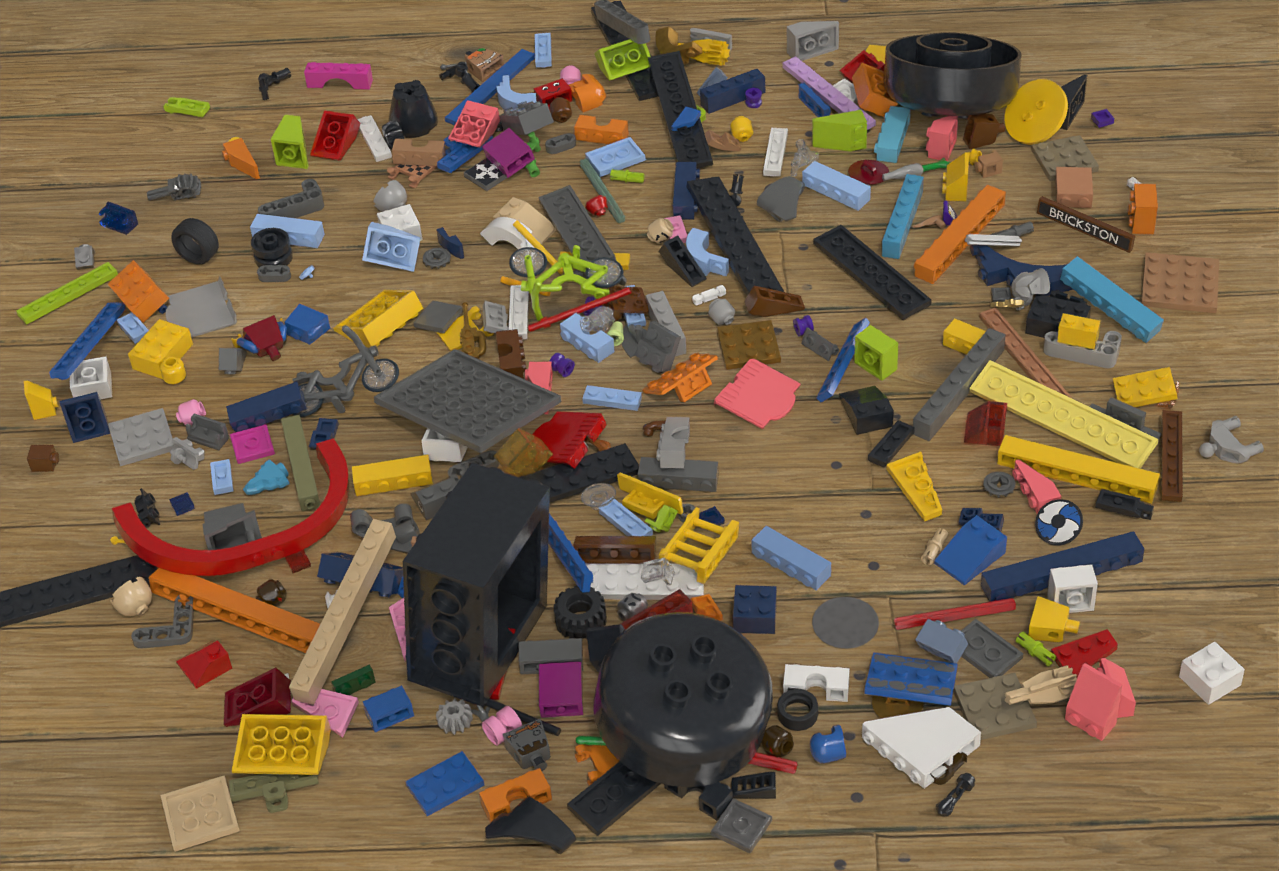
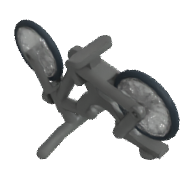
M344 325L342 331L353 340L359 353L339 362L338 365L341 371L330 378H324L318 370L309 374L306 372L297 373L296 378L292 380L293 383L297 381L298 384H302L299 386L303 391L307 409L293 415H300V417L309 416L315 413L322 403L332 402L339 413H344L346 410L341 401H351L353 399V389L362 371L363 386L371 392H382L396 383L399 376L398 365L393 360L387 358L374 360V357L379 356L376 345L370 348L365 347L359 336L348 326ZM359 361L352 377L350 378L346 386L343 383L342 379L346 377V375L351 370V364ZM320 385H334L337 390L323 391Z

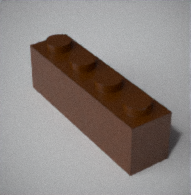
M576 536L573 544L574 549L578 551L579 556L585 563L655 564L656 536Z

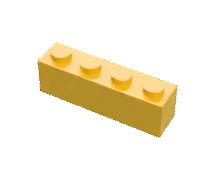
M429 455L352 466L356 496L433 484Z

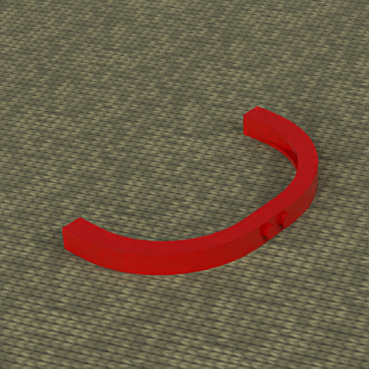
M334 438L316 443L317 458L330 481L328 493L317 510L307 519L289 529L231 548L195 550L167 543L147 530L138 518L131 502L113 507V519L127 546L140 558L156 567L174 573L194 576L236 573L297 553L324 537L336 525L346 508L349 498L348 466Z

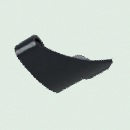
M529 796L509 813H501L485 827L487 839L512 837L534 840L550 845L558 854H562L576 841L574 833L557 815L542 803Z

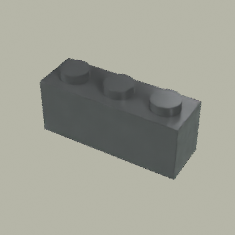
M582 638L519 642V667L521 674H539V664L581 662L583 671Z

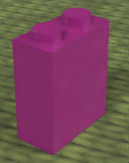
M510 128L482 146L487 159L507 178L535 160L531 148Z
M581 662L539 664V708L541 718L583 715V673Z

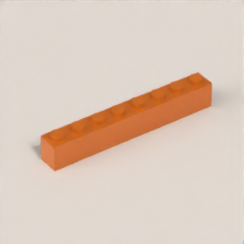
M990 185L980 190L975 199L970 201L969 205L960 212V215L953 219L951 225L943 230L941 236L935 239L930 248H927L923 255L915 261V277L934 284L968 246L967 242H965L966 235L979 234L1004 207L1006 192Z

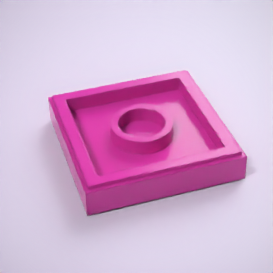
M267 425L230 434L238 464L275 454Z

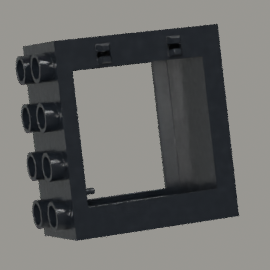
M471 463L455 488L448 492L445 502L423 533L417 536L416 543L403 560L407 681L482 707L486 705L519 652V642L526 641L547 607L550 487L544 486L533 479L525 480L504 473L496 467L488 468ZM508 628L516 629L515 633H512Z

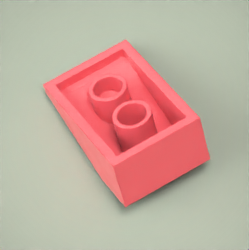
M1084 663L1066 706L1065 720L1071 725L1084 730L1090 736L1102 741L1117 723L1123 684Z

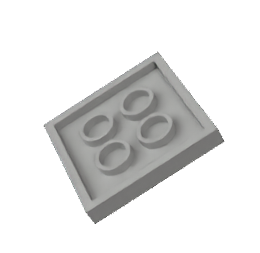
M163 408L108 424L120 466L165 454L173 449V438Z

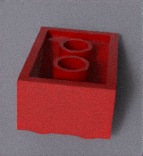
M324 110L310 156L341 161L356 139L361 123L353 114Z

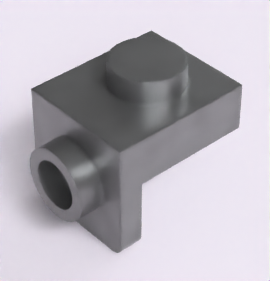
M82 244L74 248L75 266L77 269L95 267V250L92 246Z

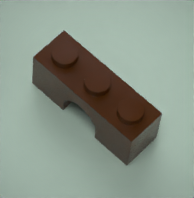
M518 329L497 331L496 338L500 369L524 379L523 372L526 369V361H522L525 359L524 348L520 349V347H524L522 336H518Z

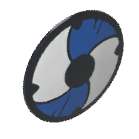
M1057 499L1046 503L1039 510L1035 520V528L1039 537L1044 542L1056 546L1072 542L1080 534L1083 527L1081 510L1076 504L1065 499Z

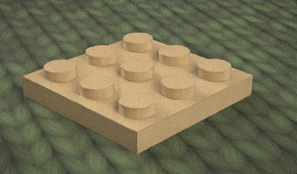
M225 775L160 795L175 852L240 831Z

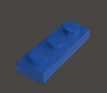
M805 83L799 84V99L817 117L829 116L831 114L830 107L813 92L812 88H809Z

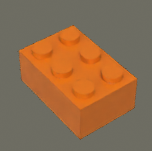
M861 63L852 77L859 108L864 111L873 112L877 116L885 117V113L889 112L890 106H897L898 103L891 99L885 90L884 71Z
M134 260L108 283L129 310L143 323L169 299L148 273Z

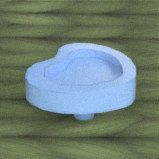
M310 265L300 274L299 278L303 280L307 276L313 277L311 272L315 267Z

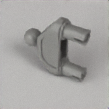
M1233 416L1223 421L1215 420L1212 422L1210 440L1207 443L1201 444L1199 453L1205 458H1209L1215 453L1221 460L1239 464L1248 461L1250 456L1262 453L1264 448L1260 441L1244 446L1233 436L1230 430L1241 426L1240 419L1237 416Z

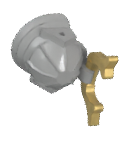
M1040 268L1030 273H1020L1012 282V294L1015 298L1005 300V302H990V308L1012 307L1021 310L1024 308V305L1028 306L1032 301L1033 294H1047L1050 291L1047 272Z

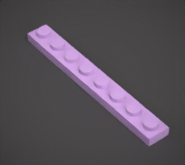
M796 56L783 62V68L801 83H805L809 88H812L817 96L838 113L862 110ZM862 110L867 120V130L876 126V120Z

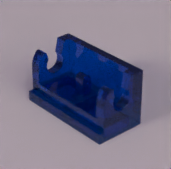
M109 201L99 212L100 216L105 213V216L99 221L101 226L122 234H129L138 225L135 211Z

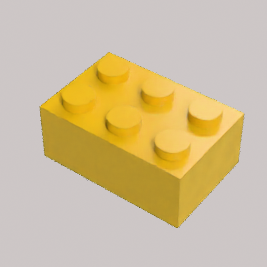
M159 319L128 353L132 369L163 379L160 371L161 363L168 357L181 359L193 345L189 328Z

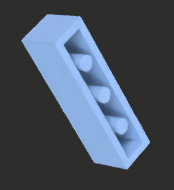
M814 161L802 171V182L806 187L857 211L870 201L871 186Z
M257 214L250 226L252 237L258 231L265 228H281L289 235L290 245L318 248L325 235L321 221Z

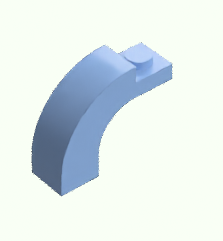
M509 75L503 76V82H500V86H496L498 102L504 110L511 107L513 109L517 108V104L527 101V103L531 101L537 102L536 93L521 94L511 90Z
M692 228L686 239V248L704 275L707 276L709 272L727 276L729 273V259L708 253L706 249L709 246V232Z

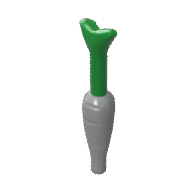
M942 158L938 162L926 165L914 163L882 174V178L885 181L905 179L907 174L921 176L926 171L947 168V165L951 162Z

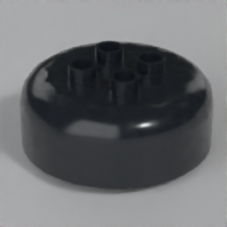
M939 32L902 37L893 40L886 46L884 86L891 99L906 108L921 112L924 116L948 115L968 119L970 115L991 113L1012 102L1019 88L1022 54L1018 48L1006 42L967 33Z
M672 612L658 614L640 620L628 627L609 647L603 658L593 700L594 718L599 734L607 748L622 764L635 773L652 781L671 786L699 787L710 785L739 772L758 751L772 710V682L767 665L760 653L748 639L731 626L717 619L695 613Z

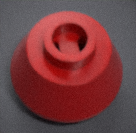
M603 195L590 199L585 205V209L597 217L604 215L608 208L607 198Z

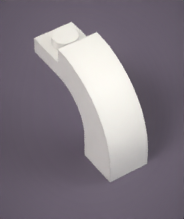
M496 218L480 233L491 245H494L499 240H505L512 243L517 249L533 247L513 226L516 220L512 218ZM522 224L530 233H532V231L527 226ZM523 251L521 253L524 256L530 255L533 257L537 252Z

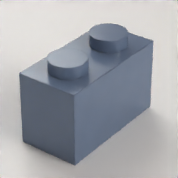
M927 619L915 639L920 648L950 663H957L968 645L963 632L958 629L951 630L939 620L934 622Z

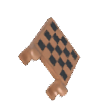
M397 164L395 167L387 169V172L390 173L388 178L394 180L399 172L410 176L408 178L411 182L409 187L416 188L419 182L435 170L437 166Z

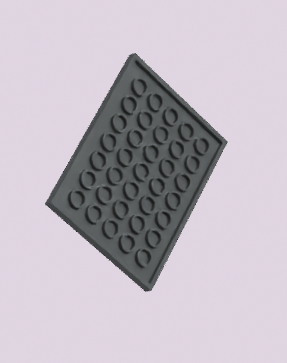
M454 349L394 384L389 389L374 396V402L474 451L482 453L561 403V395Z

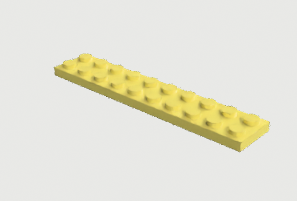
M989 360L969 388L971 393L1119 464L1141 469L1158 444L1157 438Z

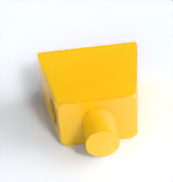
M1038 596L1029 625L1028 635L1038 641L1062 642L1065 631L1078 634L1080 621L1068 619L1070 610L1068 606Z

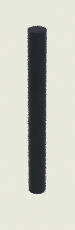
M489 698L485 706L499 711L507 705ZM512 708L520 721L528 724L538 720V718ZM542 721L544 731L559 736L561 728Z

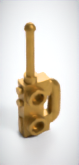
M463 302L464 327L460 332L462 352L479 359V356L484 355L487 349L486 337L482 331H477V327L471 328L469 326L468 303ZM479 339V348L475 347L474 340Z

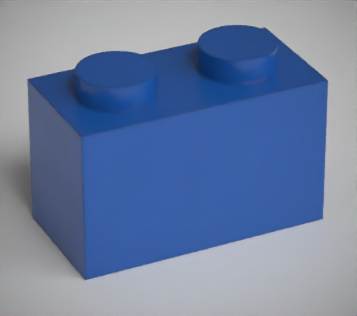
M402 685L363 701L365 714L374 732L414 716L412 703Z

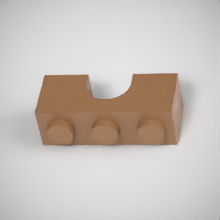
M395 139L392 148L393 164L437 166V162L446 156L445 141L428 140L426 146L418 148L412 146V140Z

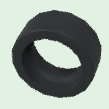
M792 689L783 693L777 704V715L780 723L794 731L807 730L812 727L818 718V702L816 697L803 689ZM794 703L805 704L811 709L808 714L800 717L792 716L785 711L787 706Z

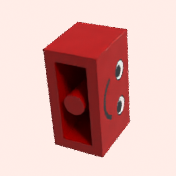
M563 78L533 88L534 93H536L537 102L547 103L548 108L550 103L558 97L572 102L571 87Z

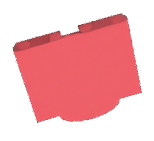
M750 359L736 374L735 382L733 384L729 382L715 398L714 406L717 404L763 429L770 420H779L791 411L795 403L794 393L801 384L756 359Z

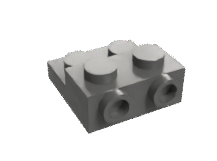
M650 321L646 336L640 339L635 356L639 358L640 363L650 364L655 372L669 371L672 368L681 336L656 321Z

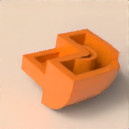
M582 74V80L569 84L576 105L582 112L603 105L602 102L606 98V93L601 83L593 75Z

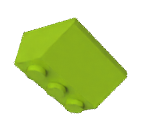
M629 39L599 49L594 53L600 70L609 81L650 68L648 57L651 56L646 43L637 44Z

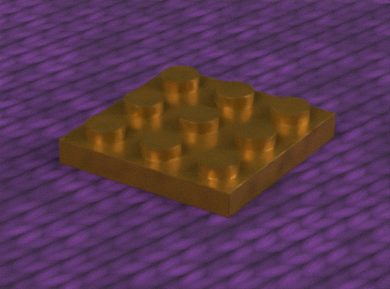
M772 320L717 327L726 370L743 368L750 359H756L765 365L781 363V355Z

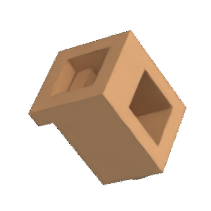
M992 150V153L978 157V162L974 164L975 170L983 178L1002 173L1003 159L996 150Z

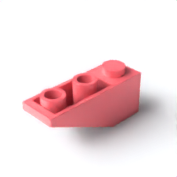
M1015 461V467L1012 470L1015 481L1019 482L1022 493L1026 494L1030 507L1034 508L1037 514L1046 503L1061 499V494L1051 480L1022 461Z

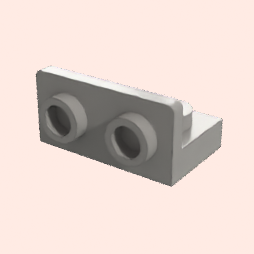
M485 301L482 306L484 331L496 333L497 331L509 330L506 323L508 314H506L505 306Z

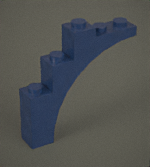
M988 245L970 246V252L972 256H975L980 266L978 270L979 278L987 286L1006 281L1008 286L1012 287L1013 280L1020 273H1030L1043 268L1049 277L1050 291L1047 294L1041 295L1050 296L1052 290H1059L1060 292L1073 290L1060 280L1062 270L1067 264L1052 266L1032 265L1007 258L995 252Z

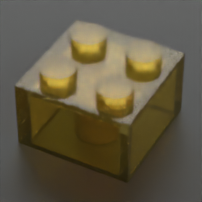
M518 428L494 457L505 471L517 477H526V475L538 471L553 453L541 439Z

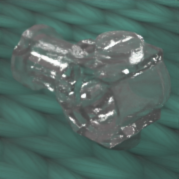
M602 306L594 310L589 316H583L580 319V327L583 331L589 332L594 330L599 332L602 330L605 332L616 319L612 316L614 313L609 307Z

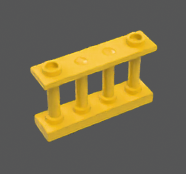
M696 507L691 514L687 515L685 522L667 546L661 549L659 553L660 569L664 570L671 561L695 570L697 582L705 584L737 540L739 522L732 520L725 527L699 519L700 508ZM697 526L720 534V537L714 539L693 530ZM687 538L710 545L712 548L706 551L684 542ZM678 550H682L702 557L703 560L695 562L676 555Z

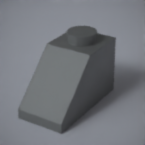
M219 348V370H225V374H236V371H242L247 350Z

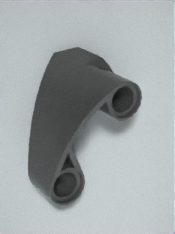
M792 176L781 178L762 192L757 199V206L769 212L778 222L794 219L797 217L798 199L804 191L805 184Z
M399 504L394 508V518L381 521L392 523L396 535L390 549L409 553L412 548V536L417 537L420 532L413 519L411 506ZM357 509L350 514L352 531L361 538H364L373 520L365 510Z

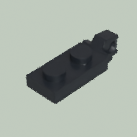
M1101 489L1095 508L1150 520L1154 511V506L1145 504L1138 497Z

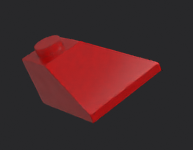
M218 640L210 641L176 660V664L196 689L233 669L227 651Z

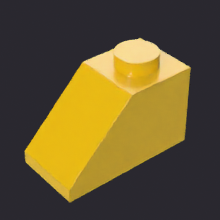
M28 380L24 381L25 396L33 419L37 420L55 416L56 408L59 406L57 397H53L51 390Z

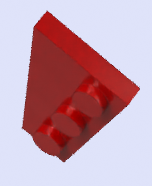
M1106 629L1052 648L1051 653L1056 655L1055 662L1059 667L1068 666V668H1072V674H1076L1077 678L1084 663L1091 667L1097 662L1100 663L1101 658H1107L1117 650L1118 643L1109 630Z

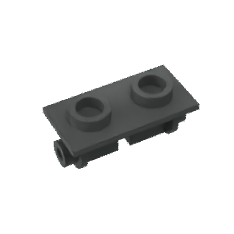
M808 327L806 328L801 344L827 361H830L831 355H836L839 352L838 346L820 336L816 331H812Z

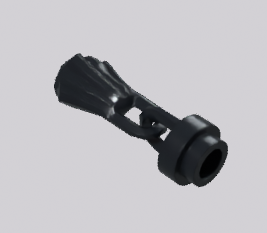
M964 773L957 778V787L946 798L936 804V811L939 815H951L955 804L963 793L971 791L975 786L973 775ZM954 793L957 795L956 798L952 797Z

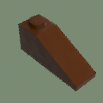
M753 286L744 301L748 313L754 316L766 317L805 309L800 295Z

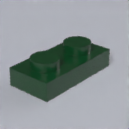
M370 664L331 681L333 692L351 695L376 683Z

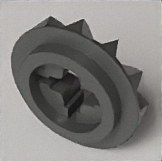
M432 248L424 253L423 262L425 266H430L431 269L434 267L439 269V267H445L446 264L450 263L451 254L445 248Z
M992 472L984 478L983 485L985 491L990 493V496L995 494L998 498L1000 495L1007 497L1008 493H1013L1015 480L1008 473ZM999 481L1001 484L1000 488L997 487Z

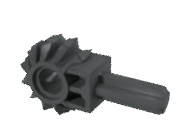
M192 173L178 174L177 177L168 179V186L148 191L147 197L149 200L171 195L174 201L191 197L196 198V195H200L201 182L198 176H193Z

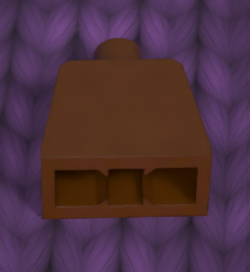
M992 114L970 115L966 124L963 141L969 149L993 144L996 141L997 133L1005 132V124L999 123Z

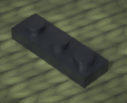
M898 420L868 454V461L885 468L915 433V427Z

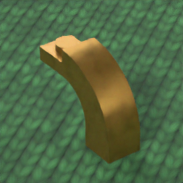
M669 26L656 30V46L661 54L680 51L683 64L689 63V57L702 54V47L693 41L678 45V32Z

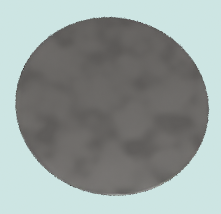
M838 597L824 602L817 608L813 615L812 625L816 635L823 642L833 647L848 649L856 648L869 642L878 631L879 619L875 610L868 603L853 597Z

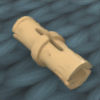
M941 528L936 530L932 540L928 541L924 554L921 556L922 563L927 564L928 562V565L933 564L937 554L941 553L942 545L948 537L946 530L943 529L941 534H939Z

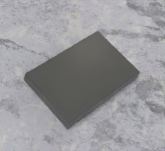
M977 619L961 630L968 642L961 657L989 678L1004 675L1023 659L1024 653Z

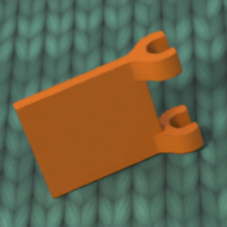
M605 745L575 746L577 762L587 760L590 757L597 770L588 772L589 780H587L589 786L619 762Z

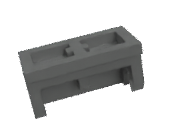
M194 413L191 416L192 427L190 424H186L187 439L197 444L219 451L229 439L225 423Z

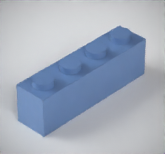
M765 526L751 540L752 554L755 557L768 562L772 567L782 570L788 576L794 577L805 586L811 587L816 591L831 576L830 561L768 526Z

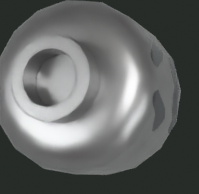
M631 592L618 602L617 614L621 620L635 623L647 613L648 602L642 594Z

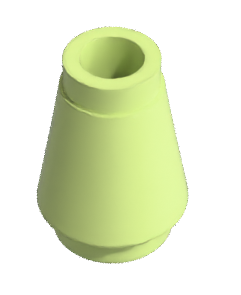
M619 321L614 322L607 332V335L615 341L614 346L620 345L624 340L623 324Z

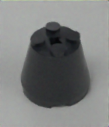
M419 80L397 83L393 90L388 121H396L405 138H417L427 135L438 124L437 112L425 87Z

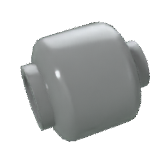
M717 298L709 305L708 314L717 325H729L734 320L735 309L726 299Z

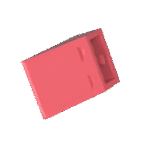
M467 100L449 136V140L480 148L494 134L500 122L498 108Z

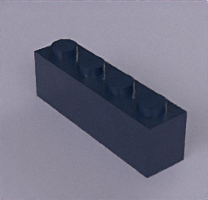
M754 69L700 89V104L710 114L745 101L747 99L745 92L750 88H758L762 94L766 93L765 76L758 69Z
M676 162L673 217L681 216L682 220H694L695 213H698V207L686 187L687 181L700 179V169H697L696 162Z
M296 381L228 405L226 408L230 425L236 433L262 426L294 413H299L306 410L307 406L303 391Z

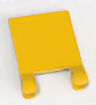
M477 306L472 307L468 311L469 326L471 328L477 327L472 320L481 318L480 309ZM464 315L458 317L445 333L436 332L450 352L454 349L462 348L460 332L464 327ZM484 326L480 330L477 327V331H482L485 337L494 335V333L484 331Z

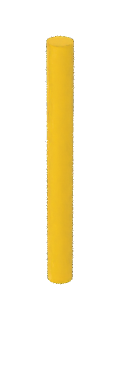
M518 220L513 223V226L534 248L541 250L545 254L547 261L552 266L558 262ZM563 267L558 270L560 275L564 273Z

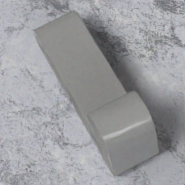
M1052 331L1045 335L1043 351L1046 355L1102 368H1112L1115 366L1120 353L1122 336L1119 332L1109 331L1105 334L1103 342L1097 341L1094 350L1057 342L1058 332Z

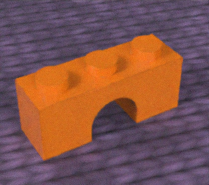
M579 115L574 126L576 140L612 144L626 139L629 134L628 121L611 119L608 125L598 126L596 125V117Z
M540 768L528 771L522 776L509 779L502 784L489 787L479 793L481 806L490 823L501 813H509L511 811L510 803L515 799H525L529 796L542 804L552 801L551 788Z

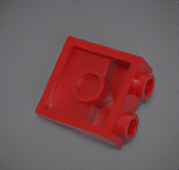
M863 50L839 70L841 75L853 83L852 77L861 63L884 71L885 64L882 61H877L872 53L869 54Z

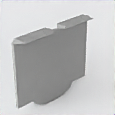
M220 275L217 282L169 295L171 305L166 309L167 322L189 328L191 338L235 325L237 323V315L233 310L230 299L227 298L228 293L224 288Z

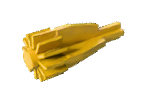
M712 39L693 41L702 47V54L690 58L705 64L720 66L728 62L727 58L730 57V49H727L729 44H726V41Z

